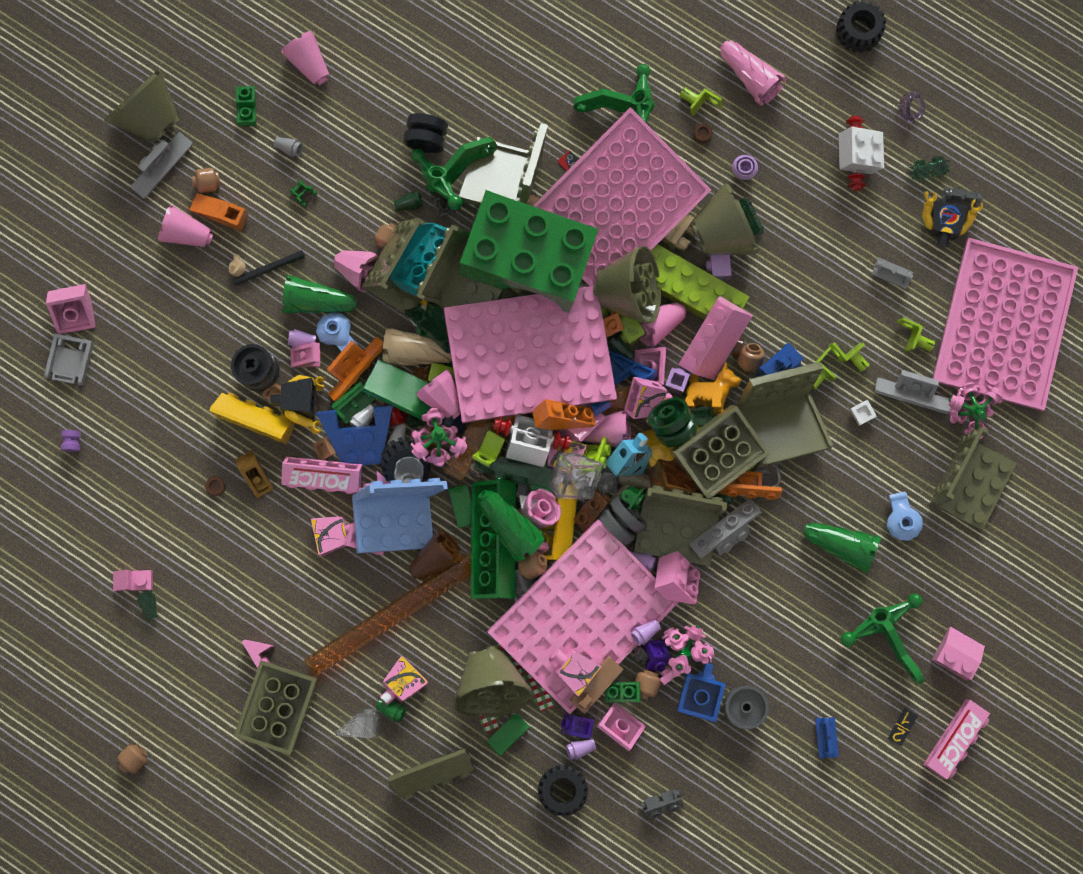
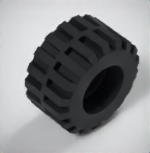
M862 0L861 3L854 1L853 5L850 3L846 9L844 8L836 27V32H838L837 38H841V45L845 44V48L848 50L852 48V52L860 50V53H862L865 49L869 51L878 44L886 28V18H883L884 12L879 11L880 7L878 5L873 6V2L870 1L868 4L866 0ZM856 20L863 21L869 26L870 31L867 33L858 32L853 28L851 22Z
M400 437L397 442L392 440L390 441V446L386 445L384 447L385 452L382 451L381 453L382 459H380V463L387 482L389 481L390 483V481L395 480V464L400 458L413 457L412 450L414 448L411 443L415 445L414 439L411 441L410 437H406V440H403ZM421 458L420 462L424 467L423 479H427L429 477L428 472L431 471V463Z
M557 765L548 769L542 775L538 785V796L542 806L549 813L566 817L579 811L585 804L588 796V787L585 778L577 769L568 765ZM558 779H568L574 785L575 792L571 800L558 802L553 798L551 787Z

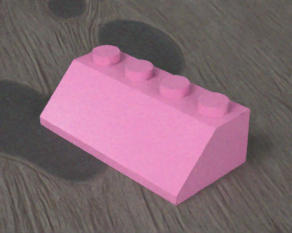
M719 296L678 365L695 375L714 380L753 315Z

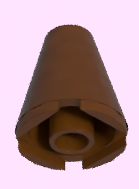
M438 530L410 564L409 572L413 578L423 580L463 561V554L460 556L458 552L461 548L449 533L443 534L441 533L443 530Z

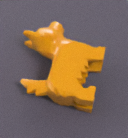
M727 362L724 363L714 382H698V375L690 374V385L686 391L687 397L685 402L688 404L693 415H696L697 410L695 407L699 404L714 408V415H718L724 411L723 407L730 388H737L741 379L728 369Z

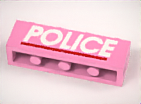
M285 457L282 463L281 485H287L289 488L306 487L308 490L325 489L327 492L344 491L347 494H354L359 492L361 487L362 464Z
M965 700L923 765L943 779L952 778L957 771L956 766L958 762L963 761L967 756L968 752L966 750L969 745H973L978 739V731L987 725L990 713L973 701Z

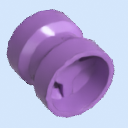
M61 431V438L63 439L61 451L79 452L81 449L79 444L81 431Z

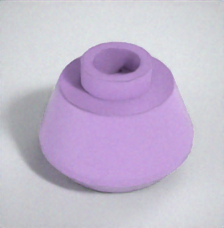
M741 155L734 160L732 170L739 179L749 180L756 175L758 164L753 157Z

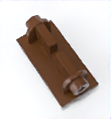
M595 491L573 520L584 533L592 526L605 507L609 505V497L606 495L602 497L598 491Z

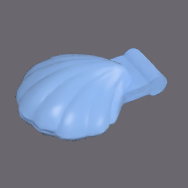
M329 313L324 315L317 323L316 334L320 342L326 345L337 346L341 352L351 340L356 343L350 336V321L342 313Z
M900 492L889 495L892 513L887 519L886 526L890 534L899 540L906 541L917 537L920 531H922L923 520L917 511L910 508L907 493Z

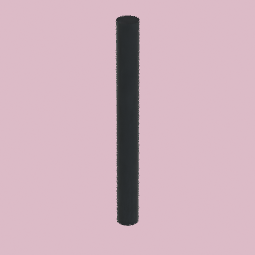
M303 250L239 277H235L232 280L236 286L304 258L305 255Z

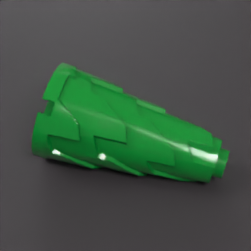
M286 275L282 301L283 307L286 308H282V313L352 312V309H356L357 298H353L354 294Z
M484 490L479 494L478 504L481 506L480 509L491 522L490 525L500 537L499 540L508 550L510 556L515 561H522L526 559L524 557L525 553L531 556L536 552L545 539L543 537L544 533L528 518H524L496 492Z
M811 522L810 525L806 523L803 535H806L805 539L826 550L828 554L843 560L844 563L866 574L869 572L882 538L858 530L852 531L839 526L833 527Z

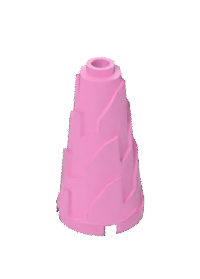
M725 41L721 45L722 58L734 70L746 89L754 97V101L760 106H763V100L768 103L783 88L780 84L781 81L786 83L787 80L781 72L779 73L767 63L749 53L737 42Z

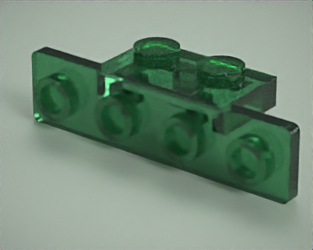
M428 301L426 311L421 307L405 310V315L446 353H451L444 309L440 305Z
M498 456L497 460L492 462L489 467L476 460L473 467L475 471L494 475L498 479L504 480L507 478L518 484L528 483L544 488H549L553 470L550 468Z

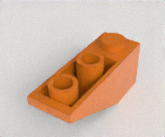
M198 193L189 209L191 212L240 232L249 216L242 207Z
M545 399L533 411L536 428L561 430L594 427L596 425L593 409L589 407L569 406V403Z

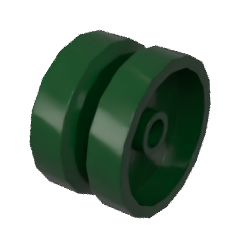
M677 397L660 402L651 410L648 416V424L655 432L659 442L666 447H677L686 443L694 436L698 428L697 420L691 413L688 404L683 399Z

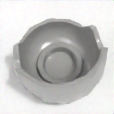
M404 457L396 462L395 480L409 483V480L421 479L422 482L424 467L419 459Z
M758 463L753 471L762 472V486L778 487L781 482V473L775 464L761 467L760 463Z

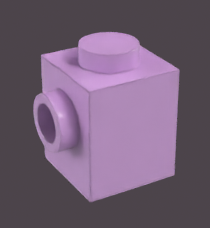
M710 255L709 261H706V271L721 281L730 280L732 276L730 255Z
M671 368L664 388L669 392L682 396L690 374L681 368Z

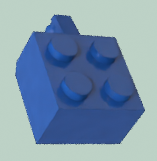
M787 343L766 364L762 365L755 375L761 377L801 367L800 363L804 358L791 344Z
M704 664L703 671H698L697 675L685 673L676 708L677 712L713 722L717 721L726 683L715 681V676L711 675L713 664Z

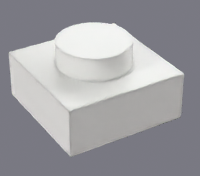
M868 400L850 409L858 426L877 417Z

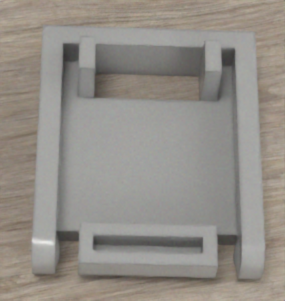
M54 334L44 378L50 379L53 373L52 380L76 384L78 378V385L83 386L94 342ZM65 341L79 343L80 351L64 348Z

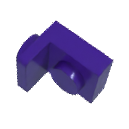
M649 640L643 645L650 658L646 669L648 671H663L671 656L662 640Z
M565 714L561 722V733L590 739L594 719Z

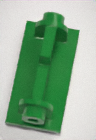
M629 486L622 492V499L630 504L629 510L633 506L637 507L645 496L642 493L645 488L638 490L634 486Z

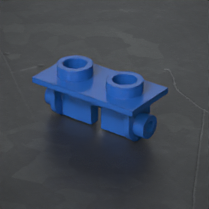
M835 717L815 718L819 758L839 757Z

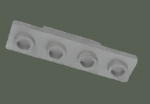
M178 132L169 143L163 139L160 143H156L152 148V152L140 161L138 168L142 174L130 186L131 189L145 199L193 146L192 141Z
M905 370L901 371L896 382L877 378L874 392L944 414H948L950 406H948L949 398L934 394L938 388L939 380Z
M748 499L689 545L699 558H703L713 549L721 556L723 553L729 552L739 541L747 538L750 534L747 524L762 512L751 499Z

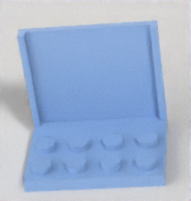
M431 478L426 482H421V479L409 480V483H402V480L390 481V484H383V481L370 482L371 484L365 485L364 488H360L359 492L352 495L357 554L423 549L433 536L429 498L448 488L447 481H440V478Z

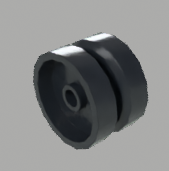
M410 114L406 124L409 130L404 134L403 143L413 150L420 148L425 153H441L444 150L445 139L443 137L447 135L448 123L439 117L429 114Z
M248 344L241 347L235 352L231 360L232 375L238 382L252 391L261 392L269 389L279 377L280 368L278 361L264 347L258 344Z

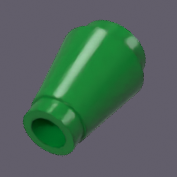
M379 699L376 705V710H379V712L393 722H401L406 713V708L401 703L391 702L389 705H386Z

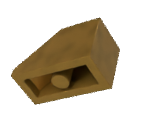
M252 450L235 459L240 473L256 498L274 489Z

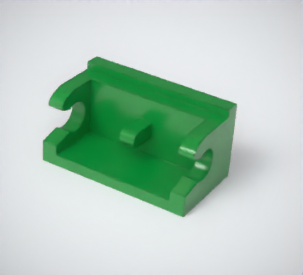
M361 382L331 406L346 425L352 420V416L376 401L373 396L362 392L364 385Z

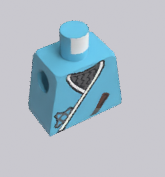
M638 433L635 439L621 441L606 464L616 477L641 475L644 473L652 454V450L646 444L647 436Z

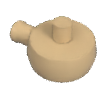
M236 254L233 256L234 260L229 264V273L239 277L245 272L246 266L239 259L240 256Z

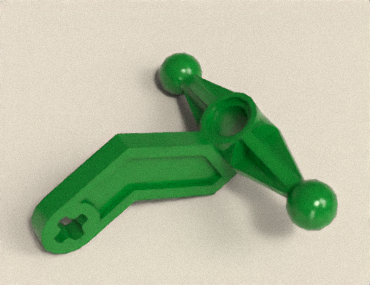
M641 64L637 67L636 74L639 80L636 90L631 96L607 89H600L575 97L573 101L574 110L584 113L604 107L625 113L631 107L647 124L650 112L655 107L647 80L651 72L650 67L646 64Z
M491 137L463 144L444 167L435 166L425 159V152L420 148L412 151L411 159L415 163H419L424 179L427 181V189L432 192H438L448 200L450 209L459 210L463 205L462 199L454 195L450 184H453L472 161L492 155L497 149V144Z
M911 594L907 601L903 603L875 608L871 615L854 632H845L841 635L840 641L842 645L851 647L855 644L856 639L876 633H884L897 660L914 683L920 685L925 682L922 672L908 655L893 626L910 608L917 609L922 606L923 599L919 594Z

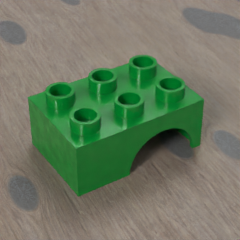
M486 190L460 261L458 275L501 290L504 288H518L534 292L554 301L562 308V311L569 313L598 229Z

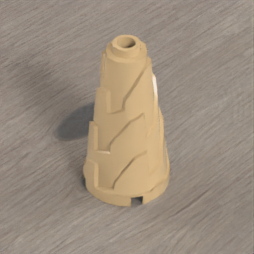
M387 328L385 331L383 342L385 354H383V361L392 366H418L419 364L451 363L452 361L449 342L393 328Z

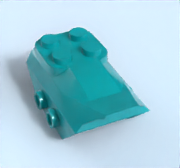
M424 223V225L417 227L389 276L392 282L404 292L417 296V288L427 276L426 270L436 257V249L442 245L445 239L446 227L436 223Z

